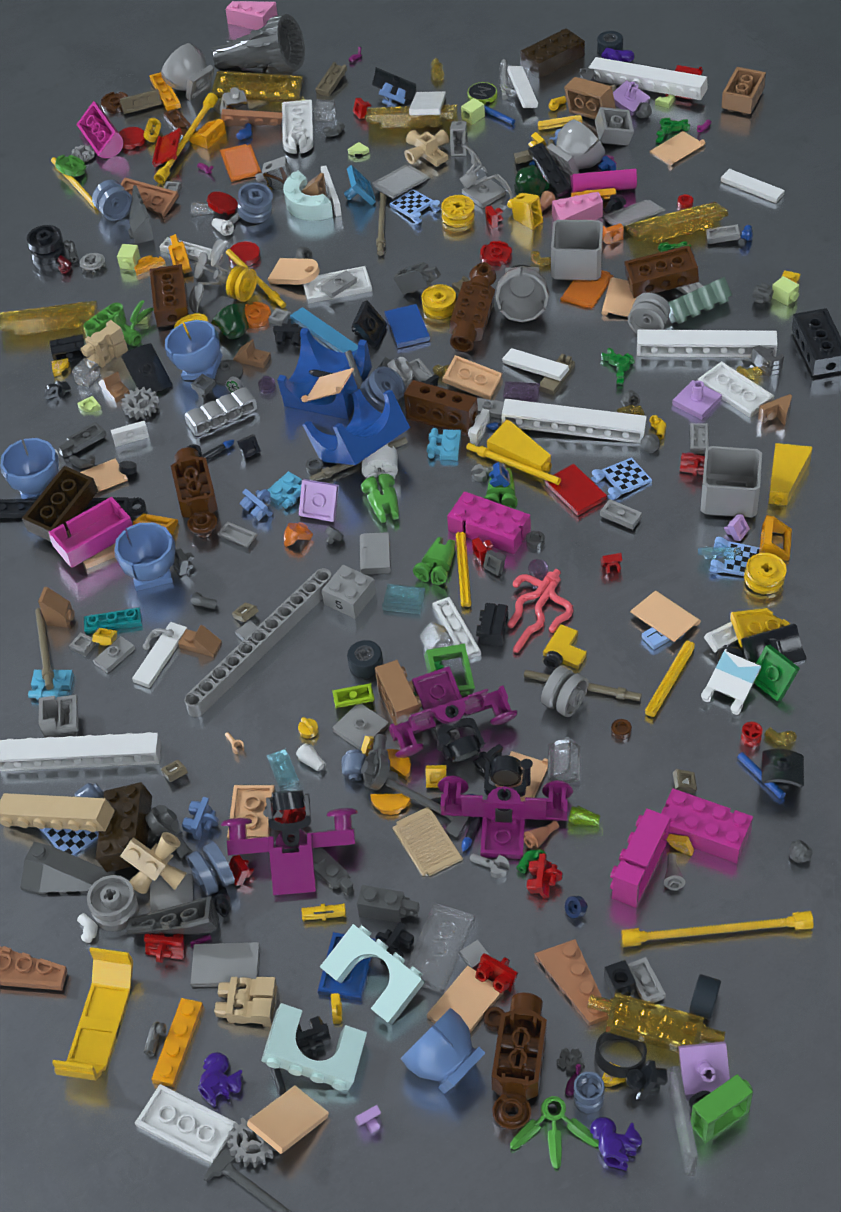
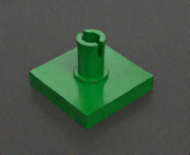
M766 645L756 662L757 665L761 666V669L754 683L778 702L782 701L800 668L774 647Z

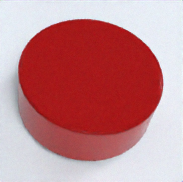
M687 194L681 195L677 199V205L681 209H689L693 206L694 199Z

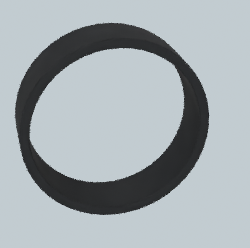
M613 1028L599 1036L595 1048V1060L600 1069L608 1075L626 1078L627 1073L631 1069L641 1070L645 1065L647 1056L646 1044L633 1031ZM623 1039L633 1043L640 1050L642 1060L631 1067H618L610 1064L602 1057L599 1047L608 1040Z

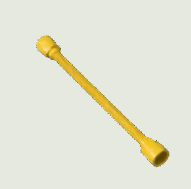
M208 93L203 101V108L178 145L177 157L207 111L218 102V97L214 93ZM174 159L167 161L165 166L156 172L154 179L157 183L164 184L170 175V168L175 162Z
M803 911L792 913V916H788L786 919L741 922V924L739 922L738 924L710 925V927L699 926L696 928H679V930L649 931L648 933L639 931V928L621 930V937L624 948L641 946V942H646L648 939L676 938V936L678 938L679 936L707 935V933L718 934L721 932H738V930H758L783 926L794 927L795 930L813 929L814 922L812 912Z

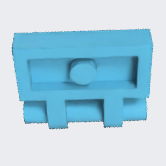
M432 428L428 437L430 442L426 450L428 457L434 458L435 455H440V460L458 461L461 430L443 429V434H438V429Z
M288 471L268 489L270 492L269 499L277 505L282 502V506L285 509L290 505L293 506L301 495L302 479Z
M34 670L31 682L32 690L28 692L29 698L39 700V698L55 696V698L69 696V692L63 690H71L74 676L72 670H53L54 687L51 690H47L45 687L42 670Z

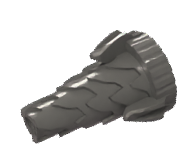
M289 14L274 16L261 29L251 31L250 34L235 40L226 41L227 44L213 46L211 49L213 50L214 66L216 69H228L238 66L240 68H268L266 71L268 75L287 78L303 65L305 45L302 31L296 20Z

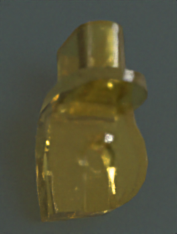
M435 58L431 63V75L434 81L443 79L444 72L442 70V63H439L438 58Z
M629 405L617 409L618 413L645 415L640 405Z

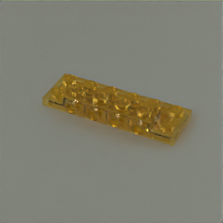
M217 71L211 93H214L218 98H222L224 93H228L231 88L236 87L244 91L247 100L298 101L303 77Z
M443 105L439 115H409L410 106L368 108L366 122L377 124L381 121L382 127H385V129H394V127L407 129L409 126L423 128L429 125L435 128L442 125L443 119L452 121L454 118H457L458 105Z
M711 202L635 222L625 226L627 233L638 241L648 238L654 243H660L668 238L675 239L683 234L690 235L698 230L705 231V229L714 226L713 220L719 221L723 217H727L728 210L716 202Z
M97 301L0 313V330L9 331L13 328L14 335L24 336L31 332L39 334L47 330L76 329L78 326H81L83 319L88 321L96 315Z

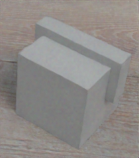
M77 695L39 698V726L44 738L77 736Z

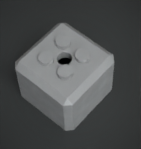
M556 220L553 222L551 241L552 278L555 280H598L601 278L603 222L599 220Z
M719 446L706 448L701 511L704 514L724 516L743 514L744 517L751 518L757 515L762 452L758 449Z

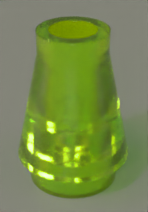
M578 805L577 807L572 806L568 822L573 823V826L598 827L600 815Z

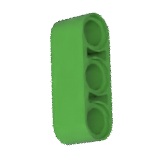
M112 303L86 321L83 325L86 338L107 327L106 323L112 320L115 322V316L118 313L125 322L126 317L123 305L121 303Z

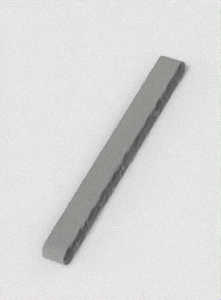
M326 568L317 570L185 696L184 700L190 716L199 717L203 715L323 599L322 589L332 578L330 570Z

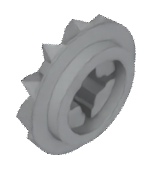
M85 144L79 147L76 146L72 150L71 155L86 162L91 160L96 152L91 145Z
M89 253L81 258L80 267L87 272H95V270H100L101 267H104L106 261L102 254Z

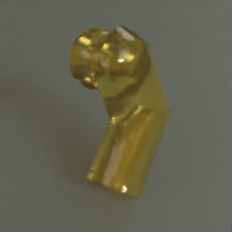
M539 251L531 252L530 258L532 262L539 266L551 265V257L542 258Z
M435 365L433 367L434 375L444 376L449 365Z
M738 366L736 369L737 372L750 380L756 379L763 374L762 368L758 366L749 369Z
M768 728L764 734L765 737L778 746L792 744L797 739V735L793 731L777 733L772 728Z

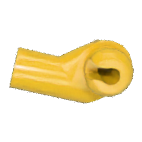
M561 96L551 99L548 105L551 111L557 110L559 105L567 102L566 97Z
M653 415L650 417L649 422L656 430L657 437L661 440L665 436L667 425L657 415Z

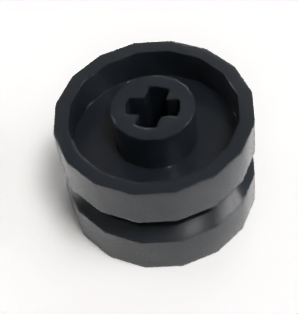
M38 226L27 235L31 256L36 263L50 265L58 262L57 259L60 255L65 256L66 249L63 247V237L60 229L56 226Z

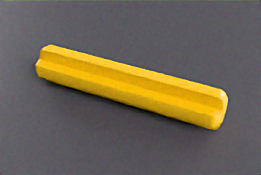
M575 115L538 121V129L546 130L563 127L573 119L582 123V116Z

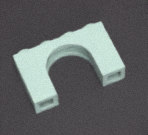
M353 924L321 964L320 968L336 981L342 983L361 960L369 957L384 960L390 973L389 983L371 1009L386 1022L393 1025L424 985L425 981L420 978L423 974L413 966L410 969L403 964L406 960L396 952L393 956L387 952L388 946L380 939H377L376 942L369 937L372 933L361 925L357 928Z
M281 1003L276 1011L261 1061L271 1068L280 1067L288 1070L292 1075H303L309 1077L313 1082H324L332 1085L336 1090L348 1091L355 1079L367 1032L345 1025L340 1033L334 1056L323 1061L312 1060L299 1050L296 1043V1030L302 1010Z

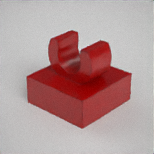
M356 98L352 112L359 119H365V116L370 114L367 107H371V104L367 101L364 102L362 98Z
M490 205L485 207V216L490 227L494 229L498 227V222L503 220V217L499 215L503 211L501 208L494 210Z
M478 537L472 540L473 553L480 564H484L486 552L492 550L493 544L490 540L482 543Z
M621 553L601 557V566H606L605 571L607 574L611 573L610 566H615L617 573L620 572Z
M240 855L232 856L229 862L235 879V886L243 885L245 878L251 877L254 872L253 868L249 869L247 867L249 861L243 860Z

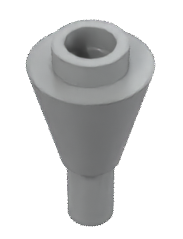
M670 853L667 855L668 866L664 878V886L671 890H678L685 885V879L677 865L676 854Z

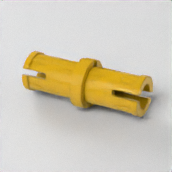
M324 903L321 906L301 908L303 921L317 919L327 921V918L346 917L345 903L337 905H326ZM334 911V912H328V913H318V914H314V912Z

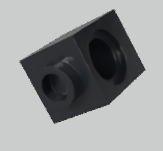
M626 960L604 967V978L614 1000L620 998L627 999L635 993L636 981ZM623 980L625 983L619 984L616 981Z

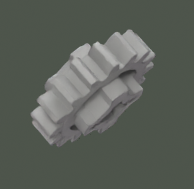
M137 387L136 391L129 390L130 394H124L125 398L121 399V406L124 414L129 415V418L135 416L136 420L139 417L145 419L146 415L151 417V412L156 413V408H159L158 396L155 391L152 392L151 388L145 390V387L139 390Z
M242 1117L241 1124L234 1123V1131H229L228 1133L230 1139L227 1140L228 1148H230V1155L235 1156L237 1163L243 1160L244 1167H247L249 1162H252L253 1166L257 1167L258 1161L265 1165V1158L272 1159V1151L277 1150L268 1143L266 1144L265 1140L247 1126L248 1121ZM239 1138H241V1141H242V1142L240 1143V1145H241L240 1147H238V1140H239Z

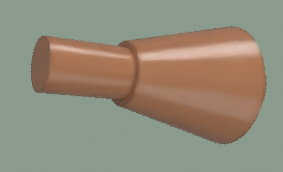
M544 191L540 198L542 211L551 206L552 201L556 200L552 192Z
M553 821L547 826L526 831L524 833L525 845L528 848L537 850L550 833L559 828V824Z

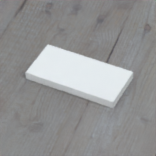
M446 91L416 92L409 108V115H439L446 98Z
M366 266L347 269L346 271L357 278V283L333 298L321 290V286L345 270L321 274L313 281L303 284L308 304L371 292L372 285Z
M722 361L698 378V381H702L704 386L722 394V400L749 418L759 412V406L774 400L773 394Z
M160 1084L137 1118L135 1125L212 1165L218 1155L226 1148L227 1140L230 1139L228 1133L229 1131H234L233 1124L238 1123Z

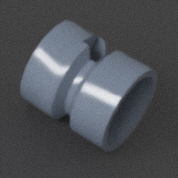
M584 1072L579 1074L574 1082V1104L583 1113H596L602 1108L604 1103V1081L597 1073Z

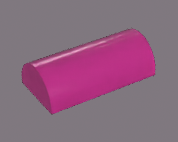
M93 101L76 125L99 157L105 159L112 158L122 150L123 138L99 104Z
M637 169L572 174L570 176L572 193L615 188L616 191L636 189Z

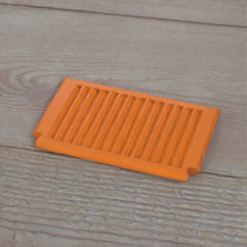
M251 144L220 150L231 182L255 177L256 174L262 173Z
M601 270V278L598 280H573L560 298V301L584 308H593L609 285L610 278L614 276L610 272Z

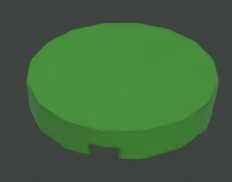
M61 155L56 159V168L65 175L77 177L84 175L86 171L84 161L76 156L69 155L65 157V155Z

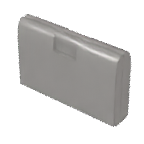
M389 532L364 533L360 535L361 573L388 574L391 572Z

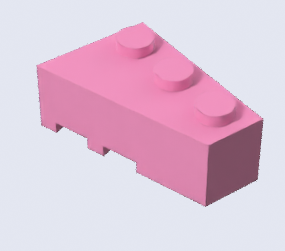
M232 1L225 9L228 24L254 30L261 29L270 18L278 16L276 2Z
M599 192L552 201V217L554 221L597 220L603 217V200Z

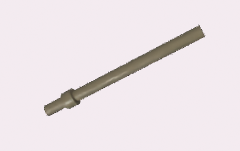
M380 192L378 238L376 239L377 254L379 256L384 254V247L386 245L384 238L386 195Z
M406 437L388 443V447L393 448L394 446L397 448L407 444L408 441ZM338 464L331 468L326 467L321 472L309 476V478L313 481H319L323 478L328 479L333 474L354 465Z
M37 608L35 612L43 665L41 671L42 678L45 680L46 689L51 690L54 687V672L50 665L44 617L41 608Z
M525 670L524 672L525 678L547 682L550 677L549 674ZM589 683L587 691L616 696V699L641 701L642 697L641 693L627 691L626 688L622 687L617 689Z

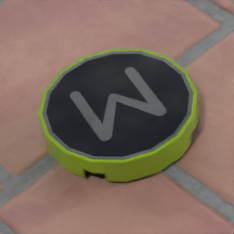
M476 83L469 87L467 92L470 100L474 98L483 104L489 101L491 103L497 98V89L490 83Z

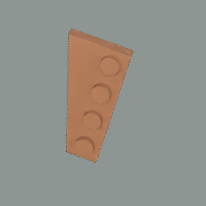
M222 109L220 119L224 120L225 127L245 126L247 123H250L252 126L281 125L282 113Z
M124 178L121 182V185L131 195L133 186L136 185L146 209L162 218H165L179 197L176 191L129 178Z
M576 939L534 953V958L545 968V972L549 977L553 978L561 992L569 998L572 1006L588 1026L610 1019V1013Z
M5 946L0 947V985L63 990L67 975L66 966L42 958L36 959L31 957L30 954L24 952L21 954Z

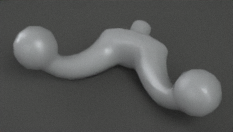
M162 628L152 630L142 646L143 649L149 650V642L152 638L159 636L161 633L171 637L174 635V631Z

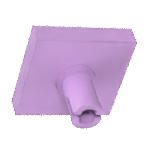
M625 81L613 92L615 105L620 109L629 110L631 116L636 113V109L641 102H649L650 96L638 89V84L635 85V82Z
M692 380L673 399L672 405L702 420L722 400V394L704 386L702 381Z
M303 479L299 516L334 522L336 519L339 485Z
M725 1041L678 1046L684 1095L695 1094L703 1090L712 1092L730 1079Z

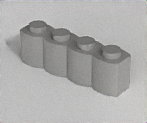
M244 387L237 389L232 394L221 396L216 401L208 402L200 408L192 409L184 416L186 424L193 434L200 436L207 433L210 429L219 428L226 422L235 421L242 415L254 412L257 409L256 399Z

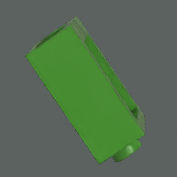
M465 643L426 650L424 658L428 673L436 671L434 662L461 658L467 685L458 686L462 698L473 694L475 685Z
M736 1074L693 1105L690 1125L705 1144L750 1112L753 1089L749 1082L745 1079L742 1080Z

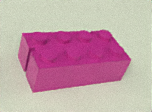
M465 491L447 515L448 531L455 534L457 532H464L465 522L466 538L473 540L479 537L482 543L490 540L494 548L513 555L531 530L530 514Z
M110 497L67 521L69 538L63 524L48 533L53 547L67 564L73 568L115 544L118 536L124 530L126 531V528L133 526L131 517L113 497Z
M672 788L666 805L661 814L671 817L670 834L687 836L693 848L734 863L739 861L753 822V816L737 810L731 813V808Z
M647 808L643 816L639 815L636 822L637 829L635 832L630 833L627 841L629 845L627 849H622L619 856L620 863L618 866H614L610 878L613 879L610 885L612 899L635 908L637 907L668 843L666 839L670 834L671 817Z

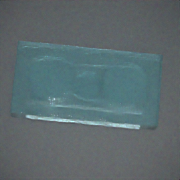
M699 547L698 555H704L705 559H716V556H723L725 560H732L734 556L741 555V547Z
M286 749L267 755L280 791L299 785V779Z

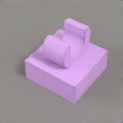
M737 514L733 520L729 521L728 526L724 527L727 535H732L734 541H741L750 528L743 514Z
M375 1105L356 1116L355 1121L358 1127L366 1123L369 1132L372 1134L380 1128L375 1118L381 1112L378 1106Z

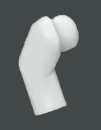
M82 913L77 919L84 927L81 939L86 943H90L97 935L98 925L88 915Z

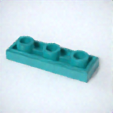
M140 607L84 616L85 635L94 634L99 628L120 630L142 626Z

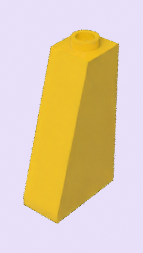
M508 419L487 440L489 451L546 473L552 468L551 455Z
M775 443L768 504L788 505L810 464L812 447Z

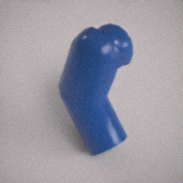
M250 123L245 124L244 129L239 130L236 134L237 139L250 138L252 135V125Z
M746 225L744 230L741 231L740 236L745 241H751L753 238L752 226Z

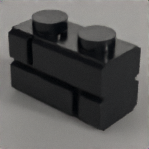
M83 334L51 340L50 348L53 361L68 358L69 362L88 358L81 351V348L86 345Z
M486 603L484 610H480L479 621H481V625H477L476 636L479 637L481 645L503 646L509 617L507 605Z

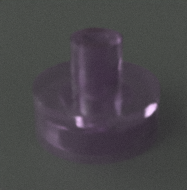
M263 376L258 382L261 393L270 394L276 389L275 380L269 376Z
M534 559L528 566V572L533 577L544 578L548 573V565L544 560Z

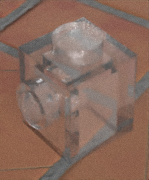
M317 99L316 104L312 108V113L315 114V121L333 122L336 115L334 100Z
M86 358L72 370L75 383L89 388L101 376L98 364Z
M432 622L419 635L427 650L451 646L454 643L445 626Z

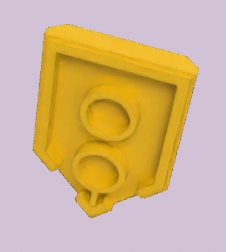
M767 608L731 612L730 617L740 647H742V638L790 624L785 619L781 620L773 615V612Z

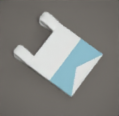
M724 651L706 688L701 694L702 700L709 703L714 690L735 699L731 706V711L733 714L739 715L761 666Z

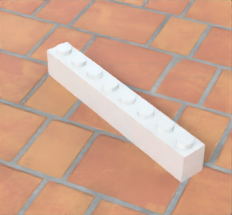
M595 57L589 66V69H594V72H596V81L621 86L625 81L635 82V85L638 84V89L701 100L708 89L707 77L598 57Z
M637 330V356L751 358L752 347L758 345L767 349L773 348L771 354L776 357L777 331Z
M505 399L501 422L502 425L508 419L520 429L641 443L640 441L645 432L646 416Z
M152 732L0 740V771L159 764L161 742L158 733Z

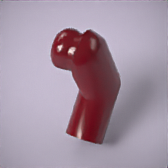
M60 255L57 261L62 266H58V270L62 274H66L70 271L72 263Z

